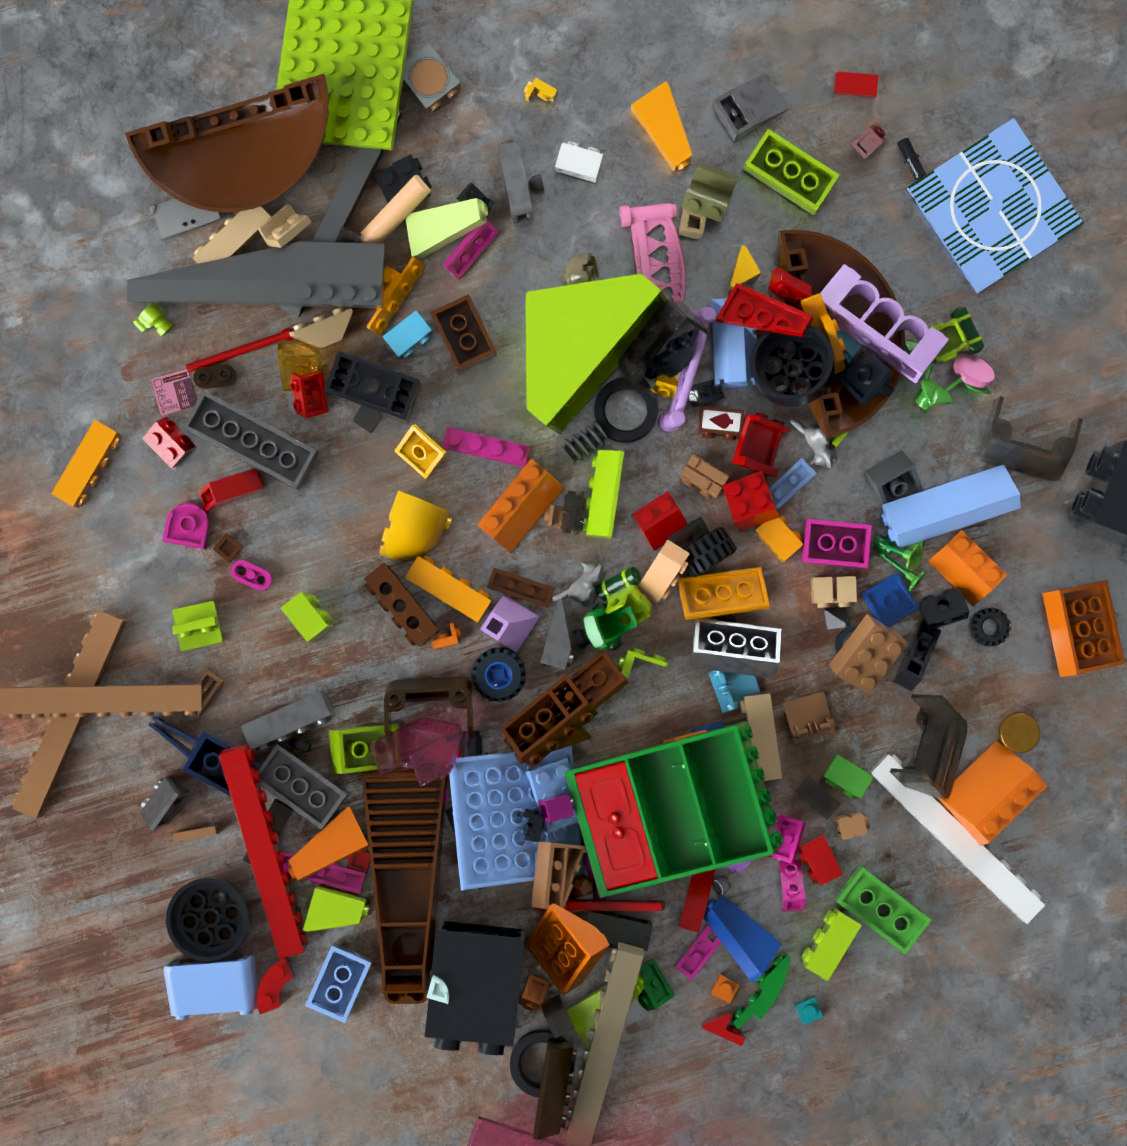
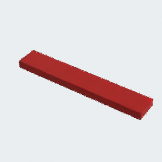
M567 899L564 909L663 911L665 909V901ZM533 907V910H547L543 908Z

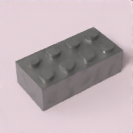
M702 618L696 619L692 636L690 667L776 678L780 663L781 629Z
M319 691L240 727L249 748L252 750L257 749V752L272 747L271 742L275 740L277 743H281L292 738L291 733L295 731L297 734H301L312 729L311 724L316 723L318 726L331 721L330 716L335 713L325 691Z
M281 743L274 747L258 769L261 777L259 785L321 830L325 828L349 795V792Z

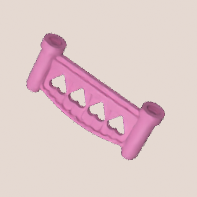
M671 203L629 208V205L620 206L621 226L631 227L636 273L644 275L661 291L665 288H671L673 292L671 295L674 300L673 304L668 307L651 328L686 324V322L690 321L689 309L683 308L686 288L685 259L677 230L672 222L673 217H677L676 205H671ZM657 225H662L665 228L663 234L666 240L659 242L647 236V234ZM660 246H665L667 248L665 255L668 256V262L662 263L649 257V255ZM662 267H668L670 269L668 276L671 278V282L664 284L652 278V276Z

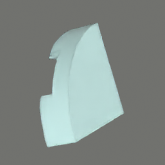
M433 975L427 998L448 1004L449 991L446 984L439 977Z

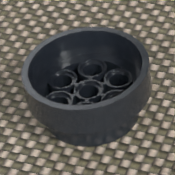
M811 325L804 337L767 331L759 338L751 354V371L757 388L764 397L781 406L798 407L817 400L827 391L834 378L835 359L832 347L826 336ZM787 351L793 352L790 356H783ZM807 354H814L810 359L804 358ZM772 367L779 368L776 372H769ZM793 370H800L796 375L790 374ZM815 372L821 373V375L816 378L811 376ZM778 386H786V388L782 391L776 390ZM801 388L807 389V391L804 393H797V391Z
M214 876L201 877L181 887L172 897L166 912V928L172 943L185 956L198 961H216L227 957L244 942L251 926V908L245 894L229 880ZM216 890L223 893V901L219 902L214 899V892ZM194 895H199L202 898L203 903L201 906H196L193 903ZM231 906L238 910V916L235 918L228 914V908ZM208 911L216 913V922L208 920ZM187 916L195 918L196 924L194 927L187 925ZM223 927L231 930L230 938L222 936L221 930ZM201 932H207L210 935L208 943L201 940Z

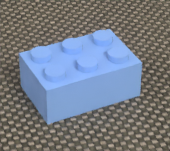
M334 942L305 1006L345 1023L373 959Z

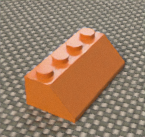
M530 459L479 521L477 526L511 553L565 487L533 459Z

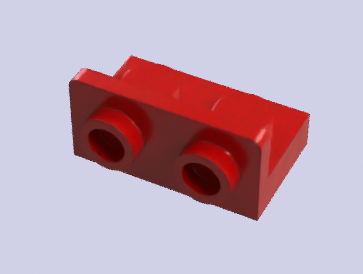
M779 267L772 270L768 290L803 310L800 301L813 296L811 294L812 286Z
M317 370L302 375L296 372L291 373L290 387L294 393L295 401H293V408L295 412L305 419L328 413L323 372Z

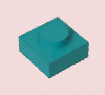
M815 996L794 1004L803 1025L823 1017Z

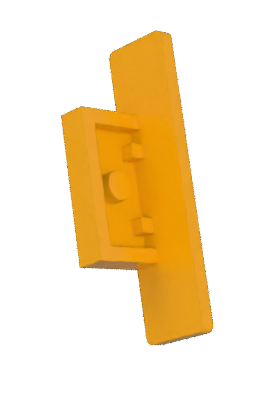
M416 257L410 259L402 273L389 266H386L384 269L383 308H375L377 311L367 325V328L377 336H381L387 328L390 320L398 311L400 305L425 269V265Z
M821 294L801 300L800 303L803 311L813 315V321L810 325L821 331L832 347L835 359V374L842 372L846 368L843 354L846 348L842 338L838 339L836 332L840 330L836 320H831Z

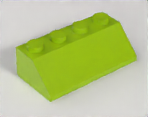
M598 450V455L593 454L592 467L596 468L595 476H590L589 488L593 489L592 497H587L586 509L590 510L589 518H584L582 529L587 531L586 536L604 539L612 538L624 451Z

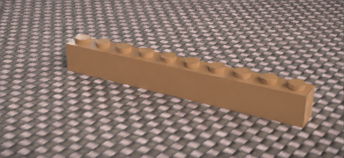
M99 611L98 614L95 613L90 622L92 628L89 633L85 634L81 643L84 645L81 653L78 652L73 660L74 669L65 678L64 684L66 686H99L127 621L104 611ZM66 713V717L54 718L53 714L49 715L47 720L49 726L46 732L43 731L38 740L40 746L38 751H34L29 763H31V767L22 776L21 783L23 785L12 799L14 803L12 809L35 819L41 818L85 717H75V713Z
M202 684L0 687V715L9 714V718H22V714H31V718H44V714H53L54 718L66 717V713H75V717H88V713H97V717H108L110 713L119 712V716H132V712H141V716H154V712H163L164 716L176 715V711H185V715H198V711L203 710Z

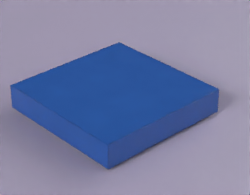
M898 572L860 594L874 618L888 627L920 609Z

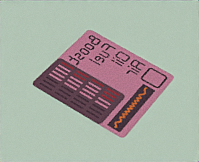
M187 369L151 379L161 415L195 406L197 401Z

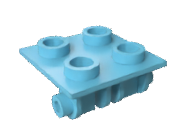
M715 670L708 672L722 713L740 707L743 695L761 692L755 676Z

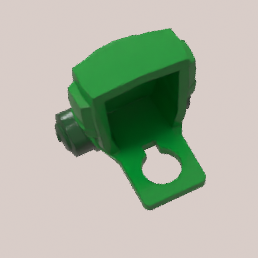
M598 603L592 608L593 611L587 613V616L583 618L586 635L594 648H607L611 651L617 650L623 644L620 638L622 634L639 625L633 608L629 606L607 614L605 612L607 604ZM624 613L628 614L631 618L629 625L620 623L619 619L622 618Z

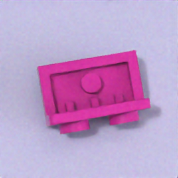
M776 814L777 823L775 825L777 831H780L782 834L783 844H781V849L768 857L794 864L806 822Z

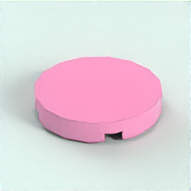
M961 354L953 364L955 373L958 374L959 372L962 376L961 379L971 386L984 388L987 385L988 387L994 380L995 374L993 369L984 360L976 356Z

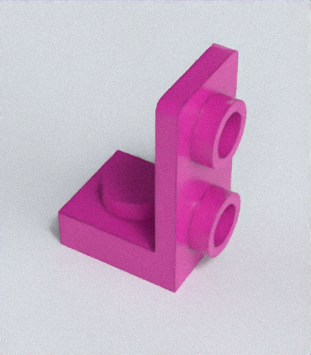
M795 860L794 864L781 861L779 862L783 892V912L804 910L805 891L801 861Z

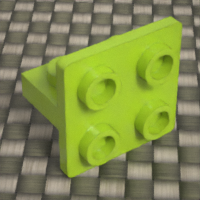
M214 601L172 610L175 622L172 630L173 634L178 636L181 651L223 642Z

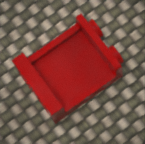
M756 412V415L747 414L732 464L755 473L763 471L765 476L777 478L779 469L772 466L782 434L784 432L790 433L791 428L784 426L785 422L777 419L769 420L768 415Z

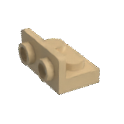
M286 204L262 224L258 230L268 246L282 248L312 222L307 215L296 214L292 206Z

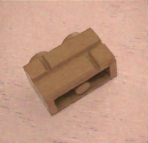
M692 454L679 477L682 478V484L691 489L695 486L700 489V495L710 500L711 497L716 499L729 475Z
M858 811L848 812L846 815H835L833 818L836 833L844 840L854 838V836L867 835V829L870 828L868 817Z

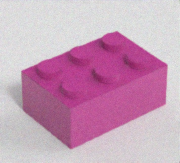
M806 519L804 521L801 563L859 569L868 568L872 525Z

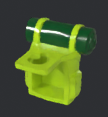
M966 307L955 309L950 315L951 320L943 324L940 322L931 326L937 331L942 332L949 339L935 358L937 362H948L958 357L959 352L965 350L969 354H977L985 347L982 337L979 335L971 319L972 316L968 313Z
M632 566L616 576L604 580L596 586V591L603 601H608L605 611L607 614L632 606L639 624L651 616L653 608L646 595L642 594L637 586L641 582V576L635 567ZM626 613L619 619L621 624L629 625L631 622L630 616Z

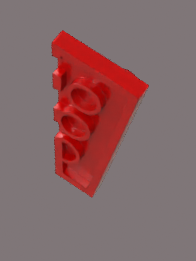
M736 283L715 319L718 323L804 337L813 321V315Z

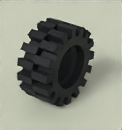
M985 608L974 614V618L970 622V631H972V637L976 639L977 643L983 646H997L1005 642V639L1009 637V631H1011L1009 623L1011 622L1010 619H1007V614L1003 613L1002 610ZM987 619H993L998 624V631L992 636L985 634L982 628L984 621Z

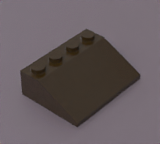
M548 1039L534 1124L533 1139L535 1140L560 1134V1129L565 1128L567 1115L563 1114L564 1106H569L570 1093H566L567 1085H572L574 1071H570L571 1062H576L577 1050L573 1049L574 1043Z

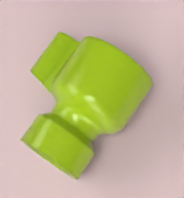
M156 302L151 303L133 322L141 332L155 326L156 331L161 337L174 326L170 320L165 319L164 310Z

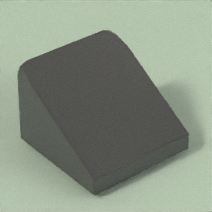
M361 405L352 422L371 433L382 415L373 409Z

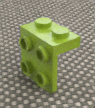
M632 648L631 651L626 650L624 658H619L617 667L624 677L629 678L635 658L668 668L669 663L665 662V657L652 654V657L644 656L645 651Z

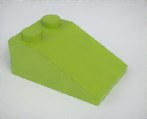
M397 723L392 724V743L390 744L386 740L384 725L329 730L332 773L346 774L402 766Z

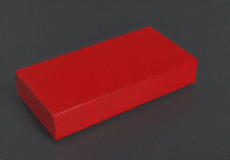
M836 71L834 94L876 97L879 75Z

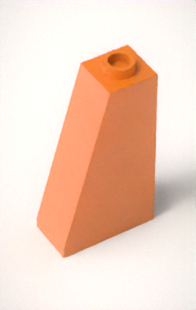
M350 806L345 808L288 860L291 866L287 867L292 879L297 878L298 882H301L369 848Z

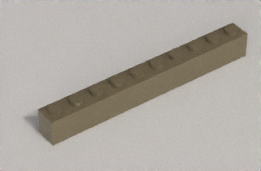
M618 942L617 949H612L609 960L613 962L612 968L606 970L604 982H607L606 989H601L598 1000L602 1002L601 1008H596L593 1021L596 1022L595 1029H590L588 1041L591 1042L590 1048H585L582 1061L585 1062L584 1069H579L577 1081H580L579 1088L574 1087L571 1098L572 1101H575L574 1106L568 1109L566 1120L569 1121L568 1127L563 1128L561 1140H564L563 1146H591L643 960V948Z

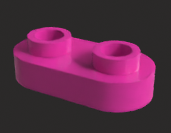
M238 560L231 566V575L235 580L256 590H267L272 584V576L268 571L247 561ZM241 567H244L246 569V573L244 575L239 574V569ZM260 576L265 577L264 584L258 582Z

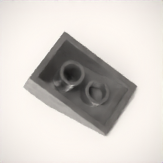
M558 600L540 663L565 670L566 666L571 667L574 654H570L571 646L563 602Z
M165 777L164 780L160 778L153 788L156 791L152 797L147 796L141 804L143 809L140 814L152 831L165 827L189 793L187 789L170 777Z

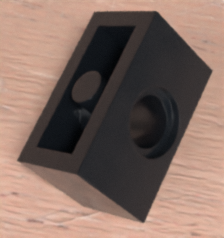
M954 588L947 589L941 595L935 597L934 595H928L919 603V610L927 631L969 617L970 611L961 588L956 590ZM946 605L949 609L941 611L938 609V606Z

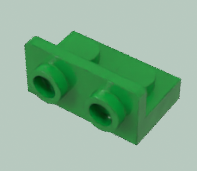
M654 958L641 965L639 974L644 981V989L638 995V1001L646 1011L655 1010L675 995Z

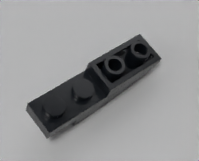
M695 328L675 339H671L665 347L666 350L656 356H652L648 360L644 376L650 380L662 374L671 378L681 372L691 359L699 330Z

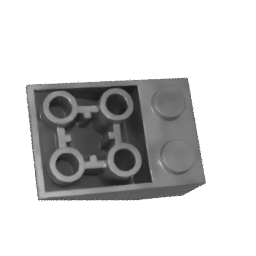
M767 73L729 90L714 99L712 104L713 109L734 142L788 110Z

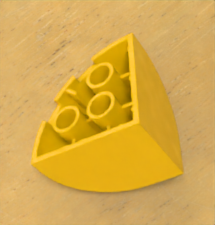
M398 490L389 515L391 525L385 527L382 537L384 545H381L379 554L398 561L413 560L417 556H424L437 545L444 529L449 530L453 519L450 518V512Z

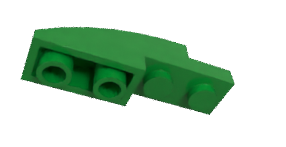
M786 953L777 955L771 962L773 966L768 971L765 970L763 975L757 979L758 981L755 984L760 991H754L747 999L749 1002L743 1008L740 1006L733 1012L731 1021L738 1029L753 1014L761 1020L776 1001L789 970L791 958Z

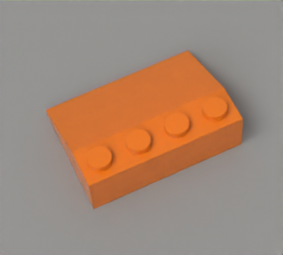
M1108 580L1042 593L1060 677L1079 675L1125 664Z
M996 740L937 798L981 846L990 843L1048 785L1034 769Z
M554 903L549 906L525 943L527 949L563 995L584 982L610 945L605 935L600 933L597 927Z

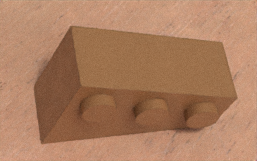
M539 841L531 907L548 909L554 903L564 909L573 887L572 881L575 873L579 872L581 867L579 863L583 853L587 852L586 846Z

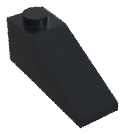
M924 621L921 622L900 663L893 680L894 683L910 691L914 690L924 675L941 634L940 629L936 628L927 631Z

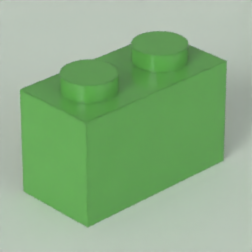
M834 754L822 774L826 778L825 783L833 788H836L837 785L844 789L843 794L853 800L855 797L862 798L874 776L838 754Z

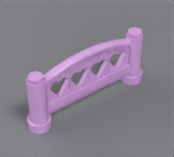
M712 307L697 309L690 314L689 326L692 329L696 328L699 330V335L691 359L681 371L670 411L662 413L658 419V425L664 432H673L685 422L684 408L697 372L709 325L716 318V311Z

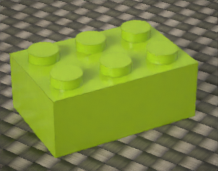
M300 592L283 605L281 609L307 642L315 643L334 628L332 624L334 619L327 611L325 612L318 607L321 603L314 594Z
M835 907L832 911L828 910L823 918V921H825L821 929L818 928L812 936L814 940L810 948L807 946L801 954V963L805 968L826 981L832 976L862 926L858 921Z

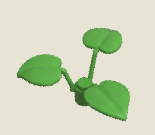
M905 342L907 352L910 354L918 343ZM936 359L928 367L926 376L921 381L922 391L915 400L917 405L925 410H930L933 405L950 404L952 397L948 391L961 382L965 383L960 377L944 389L930 380L929 377L933 364L937 362ZM965 383L969 389L975 392L991 394L987 385L984 388H977Z

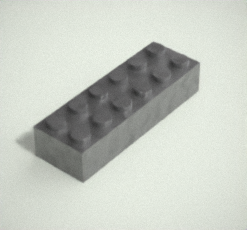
M204 390L183 426L185 430L297 490H300L319 454L315 449Z

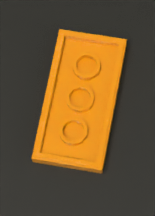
M762 567L704 574L697 577H683L677 581L685 620L763 610L770 607Z

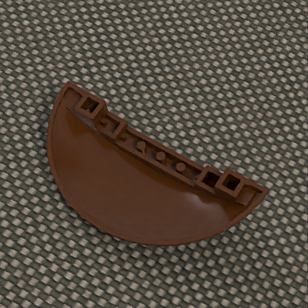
M325 74L284 85V88L268 92L266 95L202 114L184 117L171 122L163 121L126 132L125 135L129 147L143 171L158 187L173 198L189 206L212 212L226 213L241 212L263 206L289 191L308 171L318 154L328 120L329 100Z
M781 230L778 232L779 268L811 285V294H820L845 264L862 276L860 280L867 281L877 288L879 299L891 298L897 301L893 291L879 270L865 256L848 244L831 236L807 230ZM851 295L841 304L842 307L859 319L869 309L868 302L859 295ZM784 299L785 304L803 311L801 308L795 306L794 304ZM880 312L872 314L865 322L884 337L893 327L892 319L887 314ZM900 330L889 341L905 351L906 345L905 330ZM807 354L804 358L810 359L814 354ZM880 358L893 372L888 379L890 381L889 385L894 389L901 373ZM815 372L811 376L816 378L819 377L821 373ZM839 372L834 374L832 383L827 391L817 400L809 403V406L826 438L851 431L865 423L883 407L889 397L877 393L870 403L864 406L837 379L842 373Z

